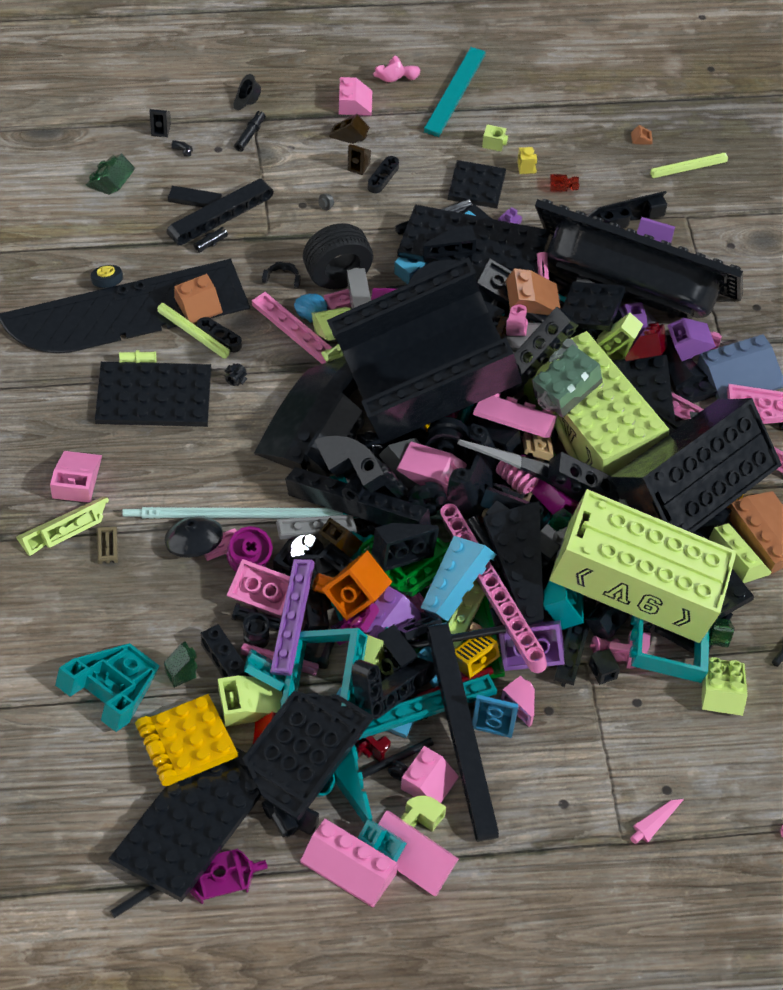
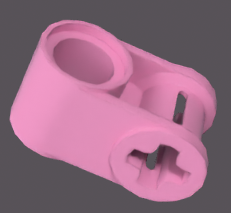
M519 304L511 307L506 323L507 336H526L528 325L526 306Z

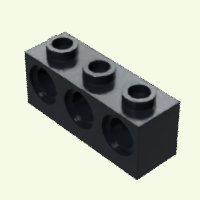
M219 624L201 632V646L223 678L238 675L249 676L248 673L244 672V661Z

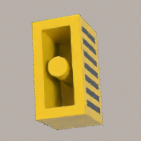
M490 636L469 639L455 649L460 672L469 678L500 657L498 642Z

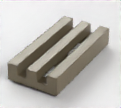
M117 527L97 528L98 564H102L103 561H106V564L110 563V561L118 563ZM102 532H105L106 556H102ZM110 532H113L114 555L110 556Z

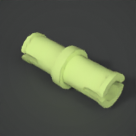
M136 350V352H119V363H156V351L140 352V350Z

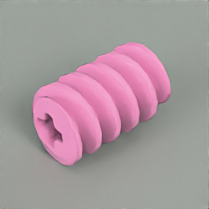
M500 461L496 467V473L520 494L522 492L525 494L531 492L539 481L537 477L533 478V475L503 461Z

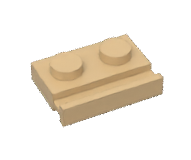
M524 431L522 436L524 453H532L535 458L541 461H550L553 457L551 437L544 438L535 434H528V432Z

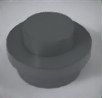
M321 194L318 201L319 206L325 211L330 210L334 206L333 197L330 194Z

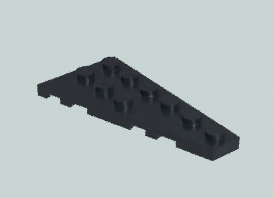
M667 355L625 361V359L612 360L648 404L675 422Z

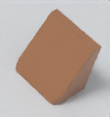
M638 125L631 132L633 144H652V132Z

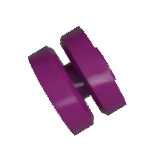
M248 526L239 529L234 533L227 547L226 557L228 564L236 572L242 559L265 567L272 554L273 546L271 539L265 531L257 527Z

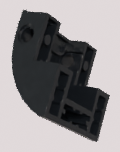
M326 436L315 440L328 469L337 478L343 475L349 483L354 476H359L363 486L370 493L378 490L381 494L408 502L407 494L410 489L408 487L405 488L403 482L400 479L398 480L395 474L365 445L357 440L343 436Z

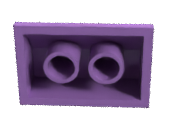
M388 586L375 601L379 612L365 634L378 639L377 635L384 631L386 627L395 624L398 628L412 618H415L416 621L421 618V611L405 595Z
M561 621L540 622L529 625L544 650L547 666L565 664ZM508 632L499 634L504 670L528 669L526 662Z

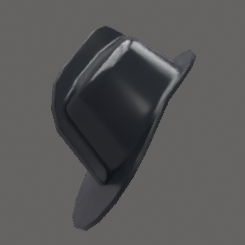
M247 74L240 82L233 103V108L237 111L243 109L247 104H254L260 97L261 86L255 81L253 74Z

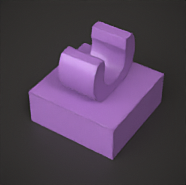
M511 207L498 220L520 224L522 216L518 215V211Z

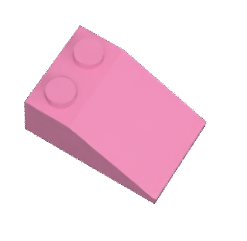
M410 442L396 470L420 486L425 485V482H435L442 485L447 497L448 483L452 472L457 468H466L467 464L452 453Z
M242 559L227 596L268 615L282 618L290 576Z

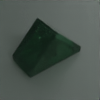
M721 618L715 620L709 629V645L729 647L735 630L731 620Z

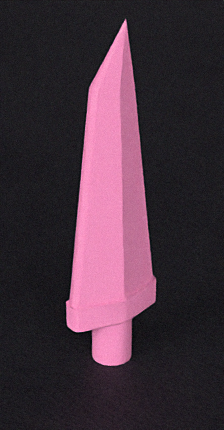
M684 799L670 800L643 820L637 822L633 826L636 833L630 837L631 841L637 844L643 839L648 843Z

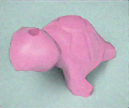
M395 55L389 61L387 67L384 65L376 67L373 75L389 83L395 82L403 76L409 80H415L420 75V68L418 66H402L400 59Z

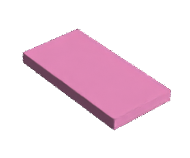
M389 810L386 811L378 824L407 843L397 861V871L433 896H437L459 858Z

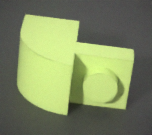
M416 796L406 802L405 813L400 819L413 828L419 822L433 832L444 819L446 806L432 797Z

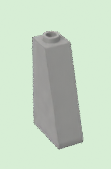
M365 268L347 270L351 309L371 301Z

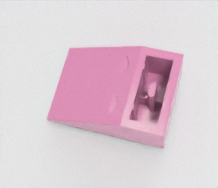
M64 451L52 475L50 483L52 498L90 503L102 455Z

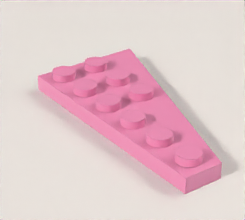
M733 384L728 385V399L752 398L763 424L783 422V392Z

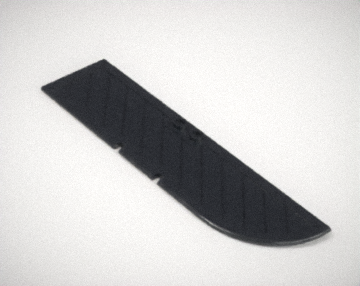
M231 259L0 313V323L13 339L29 348L48 353H70L121 341L120 336L126 335V338L129 339L162 331L161 326L166 325L167 329L178 327L157 311L158 306L161 303H165L185 318L174 298V286L208 274L216 289L223 313L211 318L248 310L250 305Z

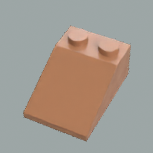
M513 269L506 279L510 309L514 305L520 304L526 306L527 313L549 315L556 307L560 308L556 283L531 270Z

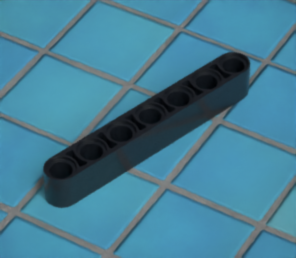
M257 179L172 223L167 228L166 233L177 245H183L269 200L273 196L274 190L263 179Z

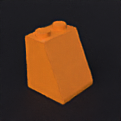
M367 550L322 588V591L347 621L375 602L392 583V580Z

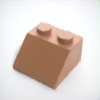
M208 274L174 286V298L185 318L191 323L196 324L202 317L211 318L223 313L216 289Z

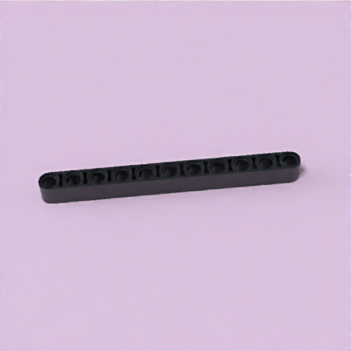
M446 622L426 626L427 638L475 839L477 842L499 838L498 826L449 625Z

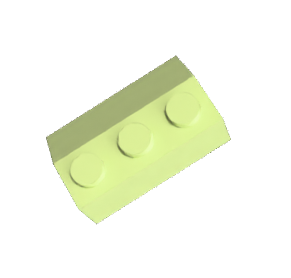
M729 523L714 527L709 540L737 551L732 569L743 583L771 574L768 567Z

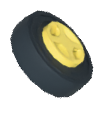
M104 265L91 272V281L98 288L113 287L123 280L122 269L116 265Z

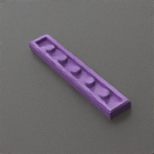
M293 560L270 670L273 675L292 676L315 564L313 560Z

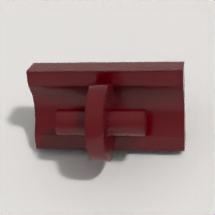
M375 735L356 742L355 746L357 747L358 757L365 755L369 758L372 755L379 762L384 760L385 752L391 746V741L386 736L376 740L374 738Z

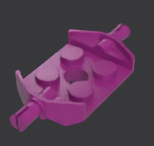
M239 849L218 853L190 893L201 904H204L203 900L246 889L247 893L250 889L253 873L268 869L266 860L253 863ZM217 869H223L226 872L222 877H216L213 873Z

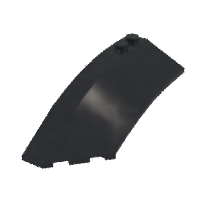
M345 356L310 368L301 376L272 418L254 452L255 455L291 469L297 467L307 470L303 453L340 393L350 398L353 392L358 389Z

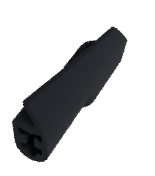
M663 191L599 207L587 216L593 218V216L599 217L608 224L610 222L616 223L622 229L627 228L631 220L641 219L642 217L647 219L664 217L667 202L663 196L667 192Z

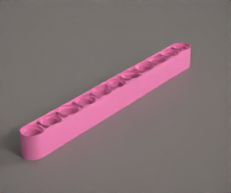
M454 504L442 506L440 510L441 517L451 538L457 536L478 543L458 508ZM489 561L485 566L486 570L482 575L479 574L476 580L502 624L505 625L506 631L528 668L534 673H541L547 667L544 650Z

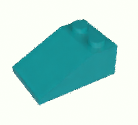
M549 581L544 590L543 608L549 612L553 621L560 620L562 630L584 623V595Z

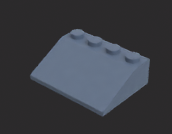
M764 334L703 352L699 355L697 365L708 376L709 382L717 391L716 399H728L727 388L729 384L773 391L783 388L782 372L774 350Z

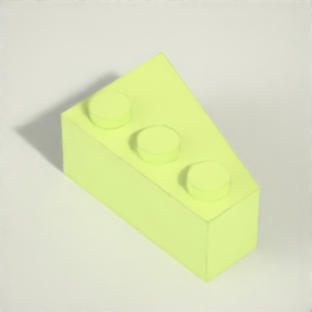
M628 313L612 325L611 331H603L599 334L596 342L611 360L625 359L643 323L631 313Z

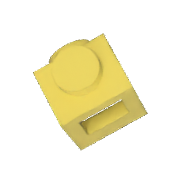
M533 147L519 148L517 163L520 174H532L537 171L535 166L537 164V155L534 154Z

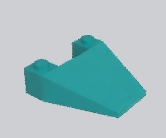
M129 643L70 660L59 668L55 686L69 697L83 688L87 689L105 703L101 721L117 732L132 720L160 665Z

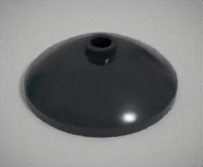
M205 516L187 517L176 522L167 531L164 539L167 550L173 555L185 558L198 557L211 552L221 543L223 530L221 525L212 518Z

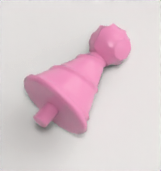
M593 636L590 648L595 653L599 650L604 651L608 649L610 642H621L617 638L607 641L606 639Z

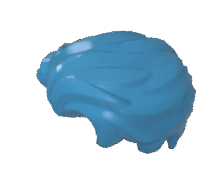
M305 294L296 299L294 307L298 316L312 323L311 313L326 311L327 303L318 294Z

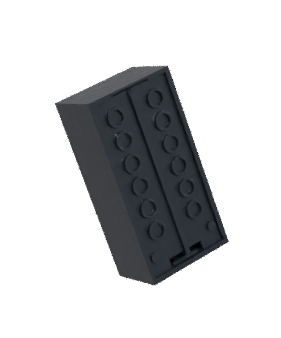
M717 399L610 478L619 494L621 504L693 533L782 466L753 399Z

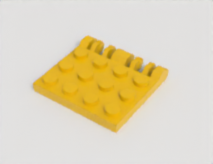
M209 694L152 717L144 716L135 722L139 735L144 738L143 744L146 746L151 761H153V766L157 768V775H159L163 786H169L238 757L237 750Z

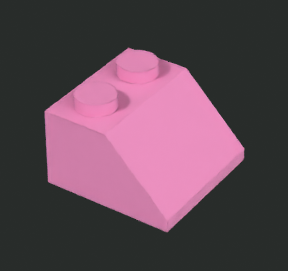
M340 77L339 115L358 114L372 116V90L357 78Z
M424 746L403 775L401 790L413 797L429 796L442 803L459 776L443 756Z

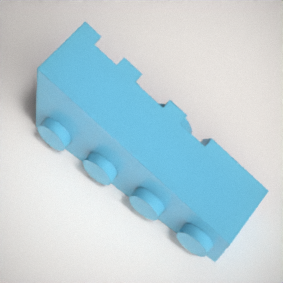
M453 536L420 608L442 620L448 621L462 603L464 594L473 588L474 584L472 583L479 574H483L486 570V564L490 559L493 560L497 554L485 545Z

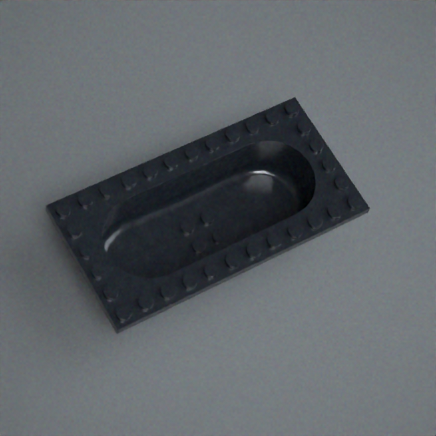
M537 199L535 208L544 229L550 230V234L553 235L546 251L548 253V261L557 268L560 275L577 280L578 276L593 283L624 286V298L638 303L642 302V304L691 320L693 317L705 318L709 316L719 294L738 301L742 299L743 271L739 266L733 264L730 266L725 265L723 261L713 258V260L708 259L706 255L699 252L693 254L688 252L689 250L685 247H673L668 241H656L653 236L644 234V236L639 235L633 229H622L620 225L610 222V224L605 223L603 219L596 216L590 218L582 211H570L569 207L553 205V202L547 199Z

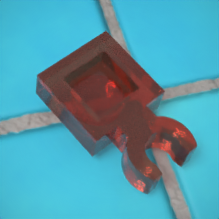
M550 174V191L567 192L568 188L579 190V177L567 178V175Z

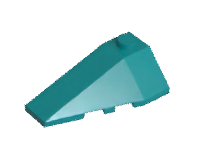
M354 745L334 772L335 783L365 824L367 819L372 820L373 818L367 793L362 791L364 789L362 772L357 773L359 770L357 760L359 758Z

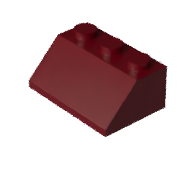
M659 322L648 324V327L645 328L626 355L625 361L662 355L668 346L664 324L659 325Z

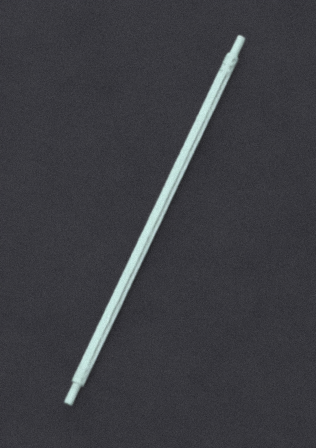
M142 507V509H123V517H142V519L187 518L192 516L290 519L343 515L342 512L329 508ZM440 510L434 516H430V519H442Z

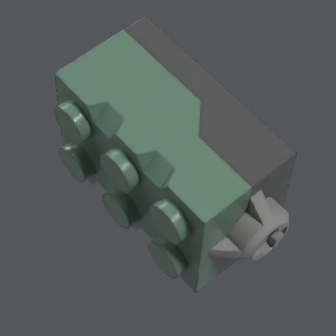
M572 344L563 352L559 360H554L549 365V369L545 372L541 371L532 379L538 404L544 410L551 409L563 418L603 383L600 364Z

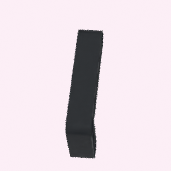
M418 657L381 682L378 665L361 659L356 660L352 666L356 706L370 713L374 719L380 718L436 676L434 663Z

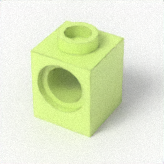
M487 124L482 148L502 152L503 145H507L508 141L506 128Z

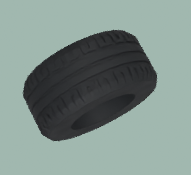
M346 223L332 224L317 231L307 241L302 255L303 262L312 281L326 289L348 287L347 270L365 268L367 273L373 261V251L364 232L357 226Z

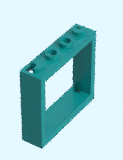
M632 615L631 624L633 625V630L631 631L630 641L633 642L629 652V657L632 658V667L702 683L708 673L709 630L700 643L695 642L694 665L642 653L644 620Z
M359 628L301 631L292 676L286 675L284 679L283 696L280 700L281 707L293 691L298 692L306 643L349 641L340 696L356 705L352 666L356 660H364L368 636Z

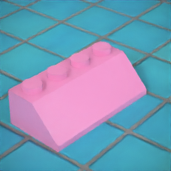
M499 393L479 401L473 412L475 416L544 438L551 437L557 415L553 414V410L542 409L541 411L535 409L536 405L528 402L522 405L517 403L518 399L512 397L500 398Z
M327 819L323 820L312 835L300 860V863L372 908L396 876L398 863Z

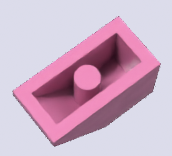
M520 675L502 690L501 700L519 704L517 716L527 726L530 727L532 725L535 689L531 682L525 680Z

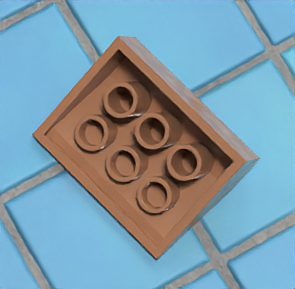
M774 492L749 495L731 503L729 509L732 512L729 520L743 540L768 567L771 574L783 569V504Z

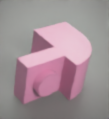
M643 632L642 653L648 654L651 633ZM630 635L628 644L610 642L608 647L616 662L627 661L626 668L628 669L636 668L631 666L632 658L629 657L633 642L630 641Z

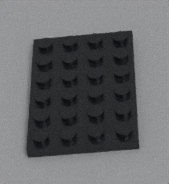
M101 362L95 424L208 427L211 364Z

